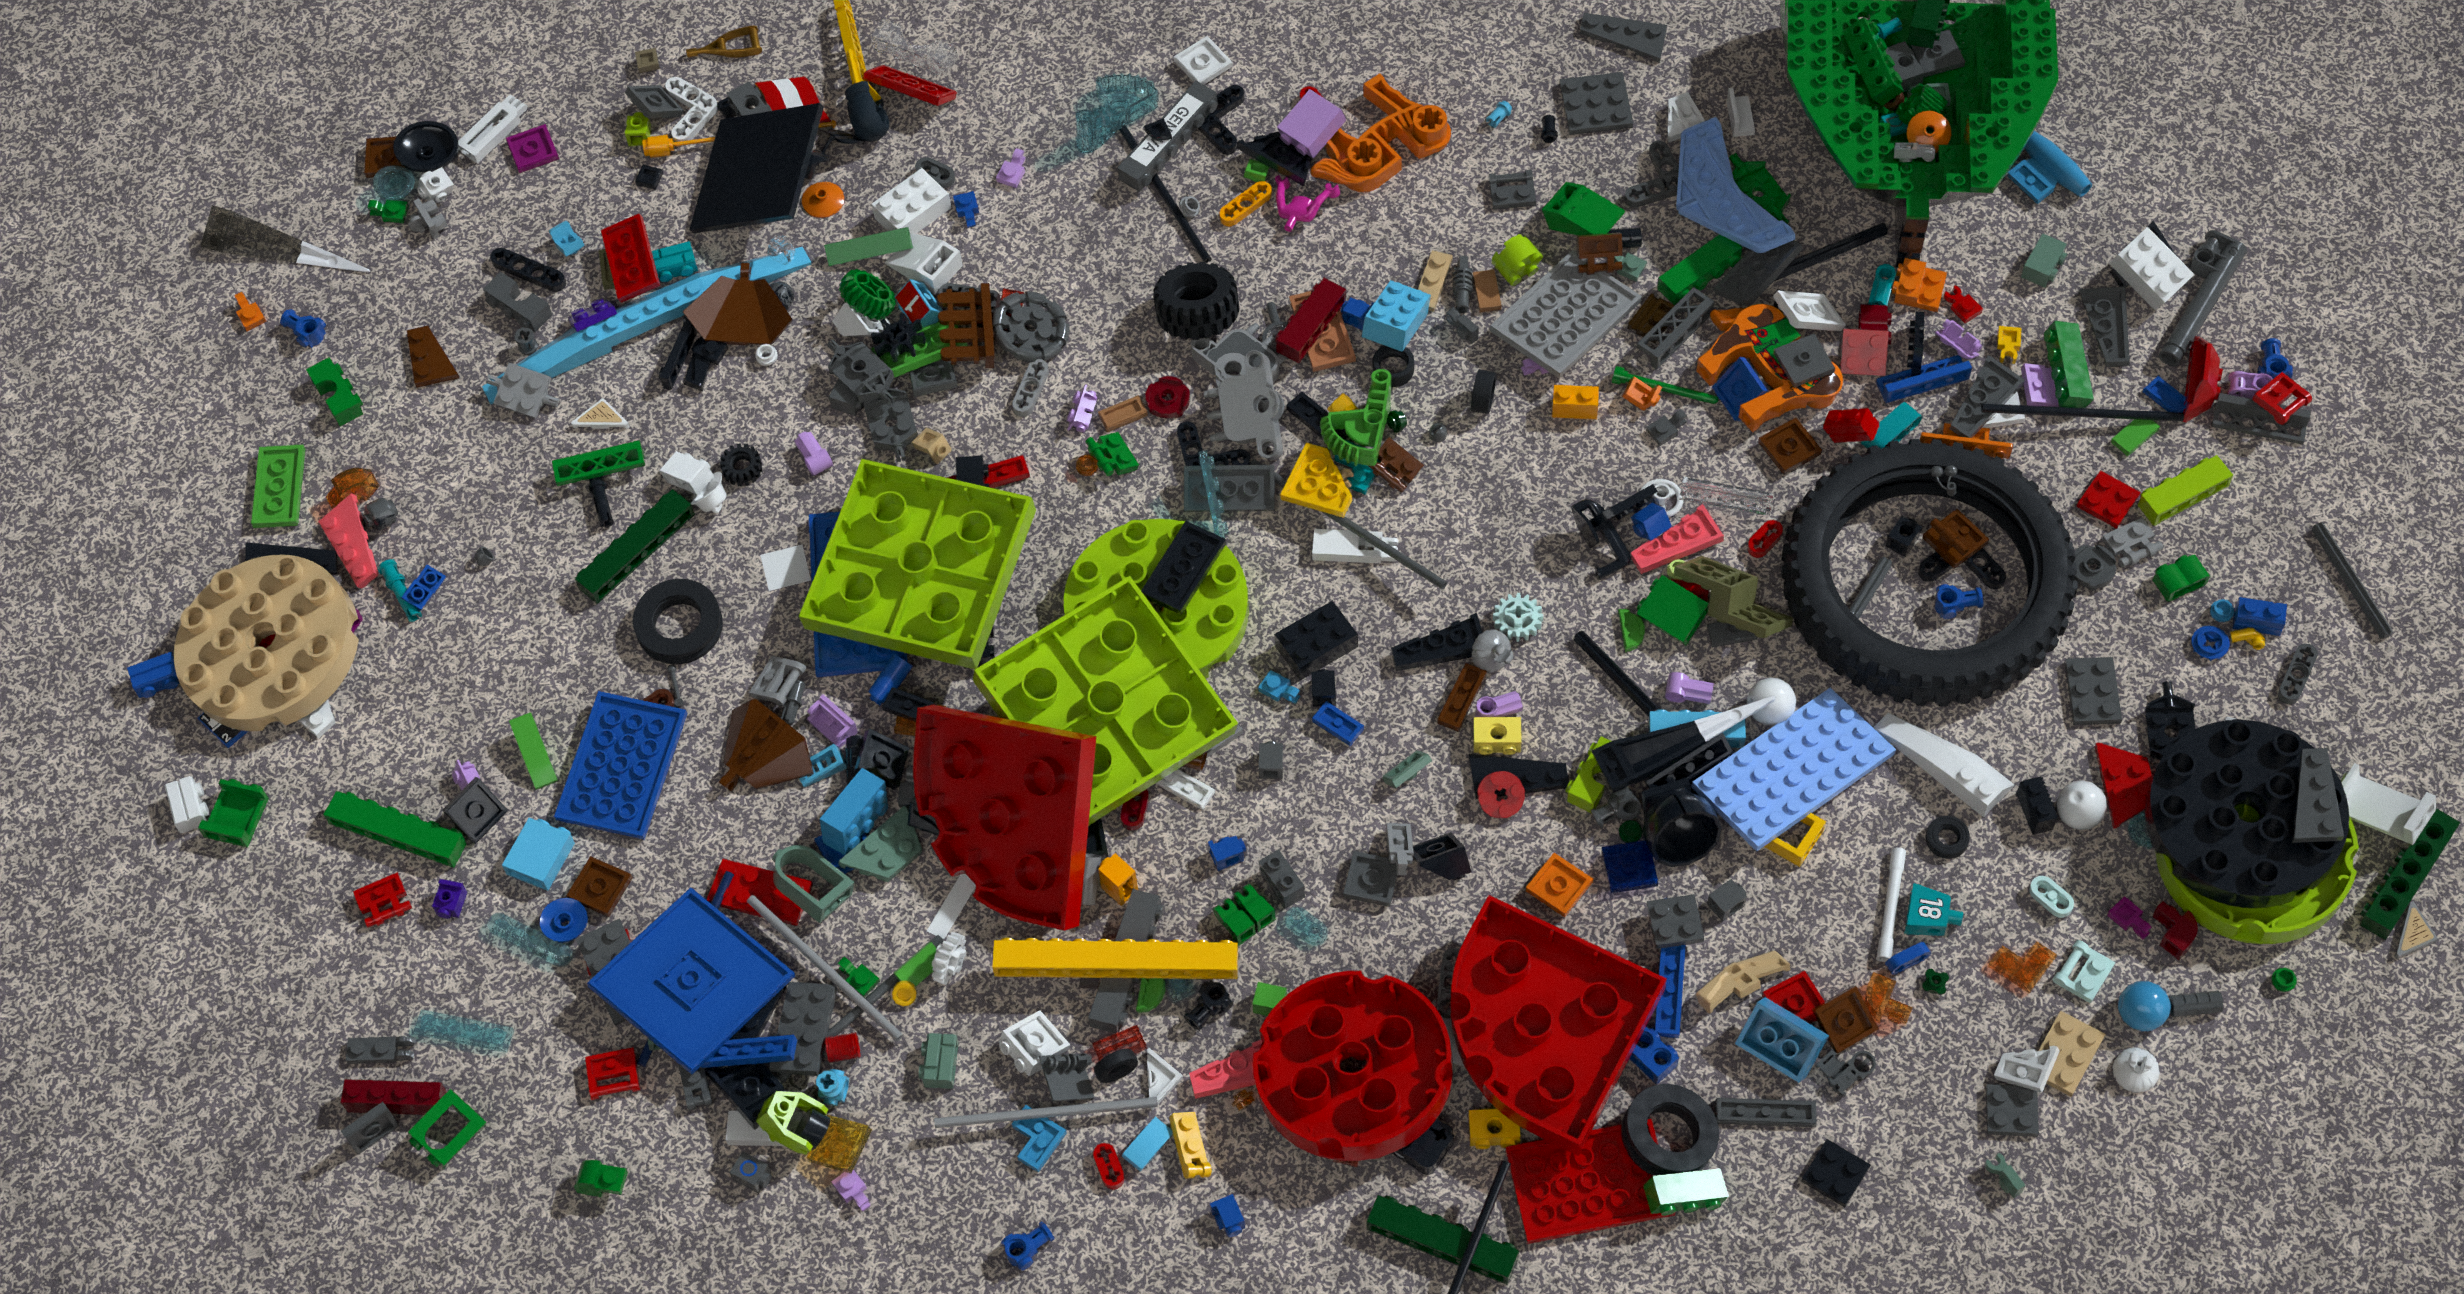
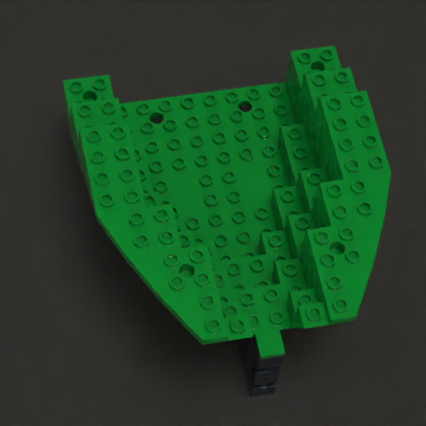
M1780 0V25L1785 48L1787 78L1824 145L1853 186L1861 192H1866L1869 197H1875L1881 202H1888L1895 206L1896 267H1898L1899 263L1903 264L1905 258L1920 261V253L1922 252L1929 221V207L1992 194L2020 156L2040 122L2058 84L2055 9H2050V0H1993V4L1949 3L1945 20H1952L1954 24L1950 25L1944 22L1942 31L1950 30L1965 60V66L1923 78V86L1932 83H1948L1951 98L1950 105L1945 106L1940 111V114L1950 124V141L1948 145H1939L1935 158L1929 162L1923 160L1922 157L1912 159V162H1899V158H1894L1895 143H1909L1907 134L1903 133L1891 137L1890 123H1880L1881 116L1895 113L1896 111H1890L1872 99L1842 32L1857 22L1859 17H1866L1868 21H1874L1876 24H1883L1898 18L1902 23V30L1888 35L1884 42L1887 47L1904 41L1907 44L1917 1ZM1904 92V93H1903V94H1904V98H1905V99H1904V104H1905V102H1906V100H1907V95H1906L1907 92ZM1928 127L1926 129V132L1931 134L1934 132L1933 128Z

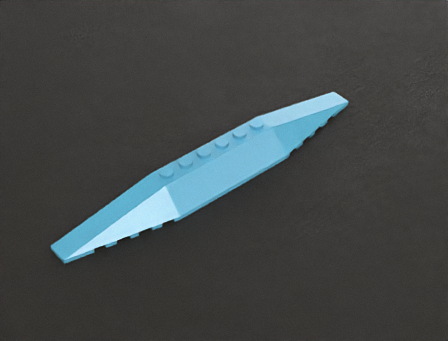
M802 246L696 273L616 308V315L577 332L574 328H571L516 365L553 378L612 352V346L683 316V311L720 276L740 280L741 263H750L752 268L750 281L766 279L768 283L812 263ZM505 372L497 376V378L501 379ZM485 384L482 388L490 404H493L497 394V387Z

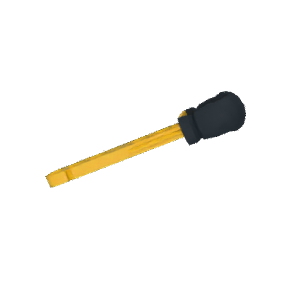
M833 0L852 80V85L845 91L851 125L855 135L861 140L868 142L880 140L886 135L890 127L887 113L883 109V99L869 84V81L863 79L866 67L849 0Z

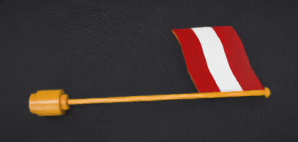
M805 76L755 83L772 111L820 103L814 87ZM823 110L818 128L829 126L835 128L836 121H831ZM668 134L647 137V139L642 140L645 157L655 158L671 156L674 146L713 142L715 137L673 142V138H669Z

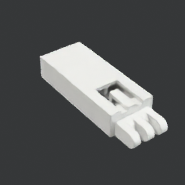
M509 95L501 103L498 102L458 141V151L478 164L521 122L519 117L527 110V105L521 103L520 100L515 99L512 95Z
M1314 529L1313 560L1380 564L1381 561H1397L1350 530ZM1368 531L1398 550L1397 538L1383 537V532ZM1359 546H1365V549L1374 547V550H1359Z
M738 1111L728 1112L726 1142L728 1145L784 1146L776 1141L772 1142L767 1132L763 1131L760 1126L754 1130ZM802 1112L793 1113L787 1130H793V1133H795L803 1117Z

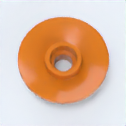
M1920 112L1910 120L1907 126V139L1909 143L1931 144L1935 147V153H1937L1939 145H1948L1951 138V127L1948 120L1938 112ZM1931 127L1934 132L1929 134L1926 132V128Z
M831 182L815 183L808 187L802 196L804 210L809 215L817 218H826L836 214L844 204L842 189Z

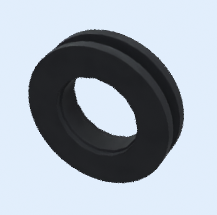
M672 579L653 586L640 598L633 614V628L640 646L651 658L666 664H685L703 657L716 645L723 627L721 610L714 594L706 586L689 579ZM680 604L690 605L699 611L701 616L699 625L692 633L685 637L677 639L665 638L656 631L655 624L657 618L664 610L671 606Z
M1658 1084L1646 1088L1634 1098L1623 1116L1621 1137L1624 1147L1633 1162L1648 1174L1657 1176L1701 1171L1717 1149L1719 1127L1710 1106L1695 1092L1679 1085ZM1656 1112H1669L1680 1117L1686 1122L1692 1132V1147L1684 1152H1671L1660 1147L1654 1142L1648 1132V1117Z

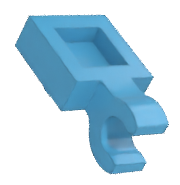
M1272 670L1269 671L1258 686L1259 692L1277 702L1283 697L1296 704L1301 697L1298 695L1300 690L1290 686L1289 679Z

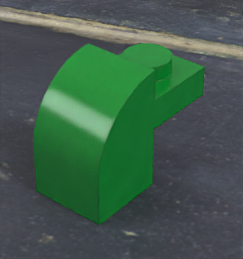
M585 1160L581 1162L574 1188L579 1194L601 1197L602 1192L621 1195L628 1171L626 1168L603 1165L598 1160Z

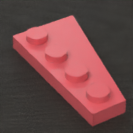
M351 493L318 522L354 583L362 589L379 574L373 552L369 549L367 543L369 538L367 531L364 530L362 525V514L358 511L356 504L358 503L357 496Z
M1702 504L1697 507L1696 512L1691 515H1685L1681 518V522L1663 532L1662 535L1647 541L1632 551L1631 559L1639 572L1643 574L1674 560L1724 541V535Z
M1260 1039L1252 1043V1046L1247 1049L1230 1053L1228 1058L1221 1061L1216 1060L1190 1072L1189 1075L1195 1099L1256 1085L1253 1075V1053L1260 1050L1262 1040Z

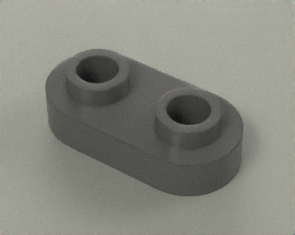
M924 157L915 164L916 171L921 168L930 170L927 173L942 188H948L955 182L954 170L939 161Z

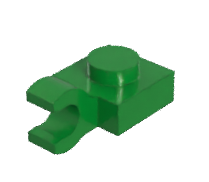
M386 199V203L382 204L376 200H369L367 208L371 209V216H382L383 222L404 223L409 205L406 201Z
M843 957L837 963L840 966L839 970L848 976L845 981L864 998L880 982L879 977L863 964L856 968L846 957Z

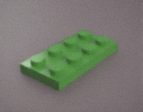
M937 322L918 331L917 333L924 332L927 342L925 344L916 343L913 345L916 352L915 357H912L908 352H903V354L898 355V361L894 363L890 352H887L879 358L893 371L894 378L941 359V349L950 347V343H943L939 339V332L949 327ZM955 343L956 346H968L967 343ZM874 347L871 348V351L876 355Z
M304 445L259 447L251 520L253 528L298 526L306 450Z

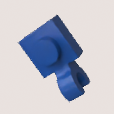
M974 191L953 196L958 218L965 216L968 228L976 226L974 214L979 213Z

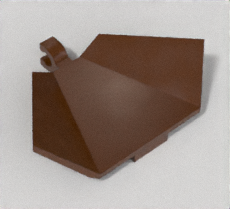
M741 263L740 280L720 276L683 311L684 315L705 341L727 342V344L772 345L793 319L766 279L750 281L752 270L750 263Z
M752 699L732 710L723 763L730 769L719 781L725 788L732 792L738 783L739 777L743 778L754 788L760 789L814 774L806 739L793 727L757 699Z

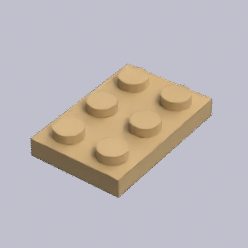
M2060 1011L2038 1050H2048L2049 1046H2057L2060 1050L2046 1084L2072 1097L2106 1034Z

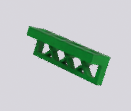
M640 440L552 460L556 485L561 486L645 466V456ZM595 465L591 471L586 472L589 466Z

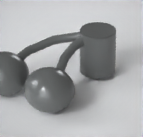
M1953 465L1945 468L1944 472L1949 476L1946 488L1938 479L1943 474V469L1940 466L1932 467L1930 473L1933 477H1936L1939 485L1947 490L1949 496L1956 495V484L1950 482V479L1957 474V468Z

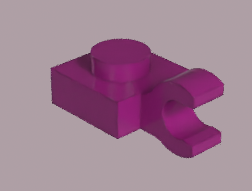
M2125 896L2108 911L2107 916L2125 931L2132 927L2135 934L2142 940L2150 934L2149 930L2152 926L2140 918L2143 915V911Z

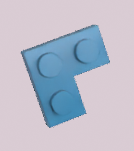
M1025 1105L1022 1110L1032 1109V1108L1029 1107V1106H1027V1105ZM1048 1118L1015 1120L1012 1123V1128L1030 1138L1017 1156L1018 1160L1039 1173L1067 1134L1066 1129Z

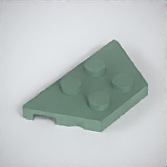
M903 806L840 859L839 866L844 869L847 866L859 870L860 874L874 876L885 882H889L922 853V847L914 827L908 826L909 813L907 808Z

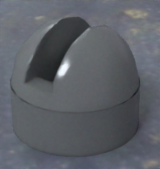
M1435 423L1430 427L1429 437L1432 441L1442 442L1446 439L1447 429L1442 423Z
M481 546L475 552L474 560L477 561L478 565L486 566L494 560V555L488 548Z

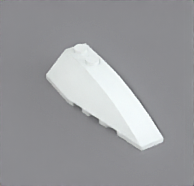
M1887 713L1873 727L1890 744L1982 817H1985L2014 787L2011 781L1976 754L1895 715Z

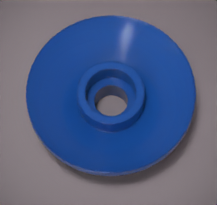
M560 898L552 901L544 908L540 916V928L543 934L551 941L559 943L569 942L579 937L585 930L588 922L585 907L579 901L572 898ZM564 921H569L568 925L561 926Z

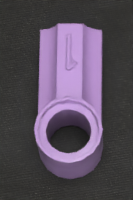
M802 432L794 440L812 476L833 466L829 454L824 448L820 447L811 432Z
M1672 672L1668 675L1665 698L1677 703L1689 700L1710 704L1714 683L1689 679L1684 673Z
M1516 691L1494 698L1482 697L1477 701L1475 717H1505L1521 712L1523 710L1521 698ZM1482 710H1489L1490 713H1485Z

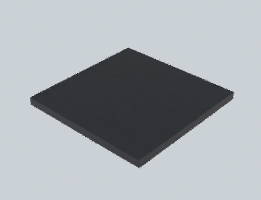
M816 103L720 119L689 230L693 233L794 219L824 106Z

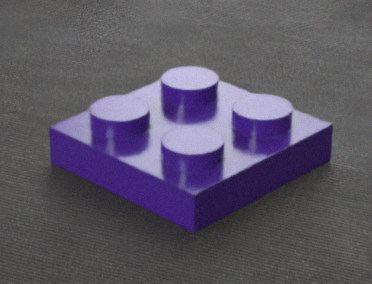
M599 299L592 302L591 307L585 310L579 308L572 311L571 316L567 318L570 325L578 332L616 315L617 312L614 305L608 300Z

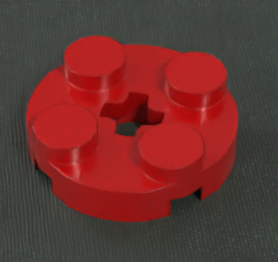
M1506 771L1490 773L1478 785L1477 797L1479 805L1491 817L1509 818L1516 814L1524 803L1525 789L1521 781L1512 773ZM1504 788L1507 798L1505 800L1501 799L1499 802L1496 800L1497 795L1494 793L1496 790L1500 791Z

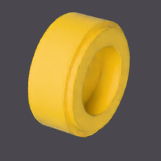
M904 980L895 984L892 998L896 1004L909 1006L915 1001L917 990L913 983Z

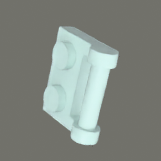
M2076 940L2072 946V953L2060 972H2056L2052 980L2057 985L2091 1004L2116 962L2089 948L2085 942ZM2080 957L2088 958L2075 981L2069 980L2068 976Z

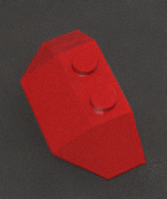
M2199 336L2194 337L2189 352L2185 387L2186 398L2184 404L2187 403L2183 411V422H2188L2210 409L2221 391V387L2217 386L2223 369L2219 368L2220 358L2212 343Z

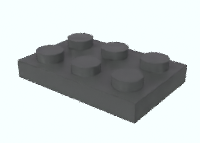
M2113 657L2065 659L2073 725L2121 724L2122 714Z

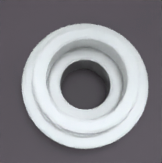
M764 344L757 349L755 357L759 364L768 366L777 360L778 354L774 347Z

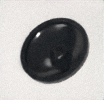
M421 121L401 130L395 138L393 149L396 159L405 168L416 172H432L441 167L444 168L454 160L458 153L459 143L455 132L447 125L435 121Z

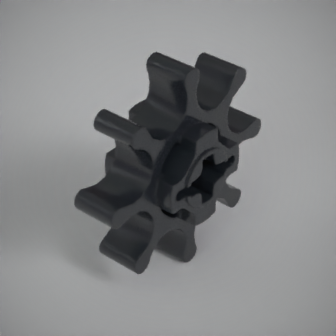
M900 314L899 321L894 322V324H888L885 319L881 320L884 331L881 333H871L873 344H879L874 347L876 355L881 357L884 353L890 352L894 363L898 361V355L903 354V352H908L912 357H915L916 352L913 345L916 343L925 344L927 342L924 332L917 333L923 329L920 319L907 324L905 315Z

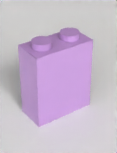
M1309 89L1277 126V129L1281 135L1280 139L1285 144H1292L1302 155L1305 156L1307 154L1314 158L1344 124L1346 118L1340 108Z

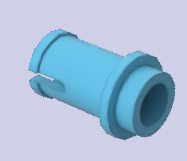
M1506 101L1498 102L1496 109L1486 117V121L1489 122L1490 126L1496 128L1506 116H1510L1512 107Z

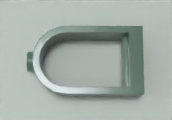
M793 845L783 850L779 849L772 857V860L775 862L773 881L776 888L819 923L852 895L854 881L812 848L803 845ZM790 863L805 864L833 885L834 888L817 901L788 878L781 868Z

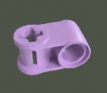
M2234 371L2228 375V381L2230 382L2228 395L2252 399L2256 392L2273 379L2264 373Z

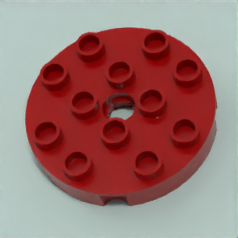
M1361 970L1323 975L1300 985L1288 993L1264 1020L1259 1030L1262 1044L1260 1050L1253 1053V1075L1259 1100L1271 1124L1284 1138L1300 1149L1332 1160L1361 1161L1378 1159L1409 1145L1435 1122L1446 1104L1453 1080V1058L1450 1038L1445 1023L1435 1006L1420 991L1398 978L1385 975L1380 979H1369L1362 974ZM1348 1057H1353L1360 1061L1366 1060V1066L1358 1072L1347 1073L1340 1070V1063Z

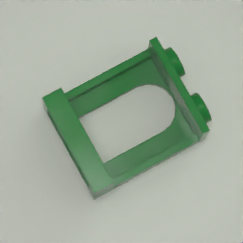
M450 1089L408 1131V1136L410 1137L408 1142L418 1151L422 1148L428 1154L427 1160L436 1168L440 1165L445 1169L447 1163L478 1132L480 1133L486 1127L487 1122ZM452 1107L468 1124L444 1148L432 1149L425 1141L426 1132Z

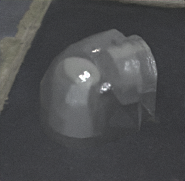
M776 235L770 240L766 253L773 260L782 265H787L795 256V246L786 236Z

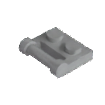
M771 656L749 691V694L755 699L784 706L787 701L786 696L799 675H803L806 666L798 661ZM789 670H791V672H790V674L788 675L787 679L785 680V682L783 683L782 687L780 688V690H779L778 693H777L776 691L778 690L779 686H780L781 683L783 682V680H784V678L786 677V675L788 674Z

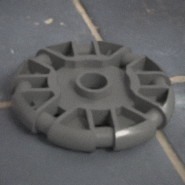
M1025 291V294H1019L1018 292L1010 294L999 302L1000 306L995 308L992 314V326L997 344L1006 353L1013 354L1014 358L1021 361L1036 362L1037 359L1049 360L1062 351L1061 347L1066 345L1069 338L1070 329L1069 324L1066 323L1067 316L1059 304L1046 299L1047 296L1041 293ZM1026 302L1027 307L1021 308L1020 303ZM1006 311L1011 314V317L1006 315ZM1052 323H1057L1058 326L1052 327ZM1030 324L1035 327V331H1028L1024 326ZM1015 341H1016V342H1018L1019 344H1021L1022 346H1020V348H1018V347H1016V346L1013 345V344H1014Z

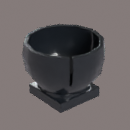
M1687 778L1642 791L1644 814L1642 833L1650 854L1658 863L1669 867L1690 865L1707 856L1717 845L1722 830L1717 814L1705 798L1691 793L1690 783Z

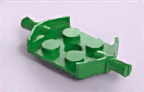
M1737 153L1732 154L1729 160L1735 165V170L1732 174L1739 189L1778 221L1783 220L1788 224L1789 221L1783 215V210L1789 204L1791 194L1789 193L1787 196L1765 168L1766 162H1743ZM1755 191H1760L1764 194V196L1758 197L1754 196L1752 193Z

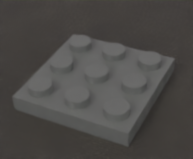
M1623 72L1560 79L1559 85L1569 135L1633 128V118Z

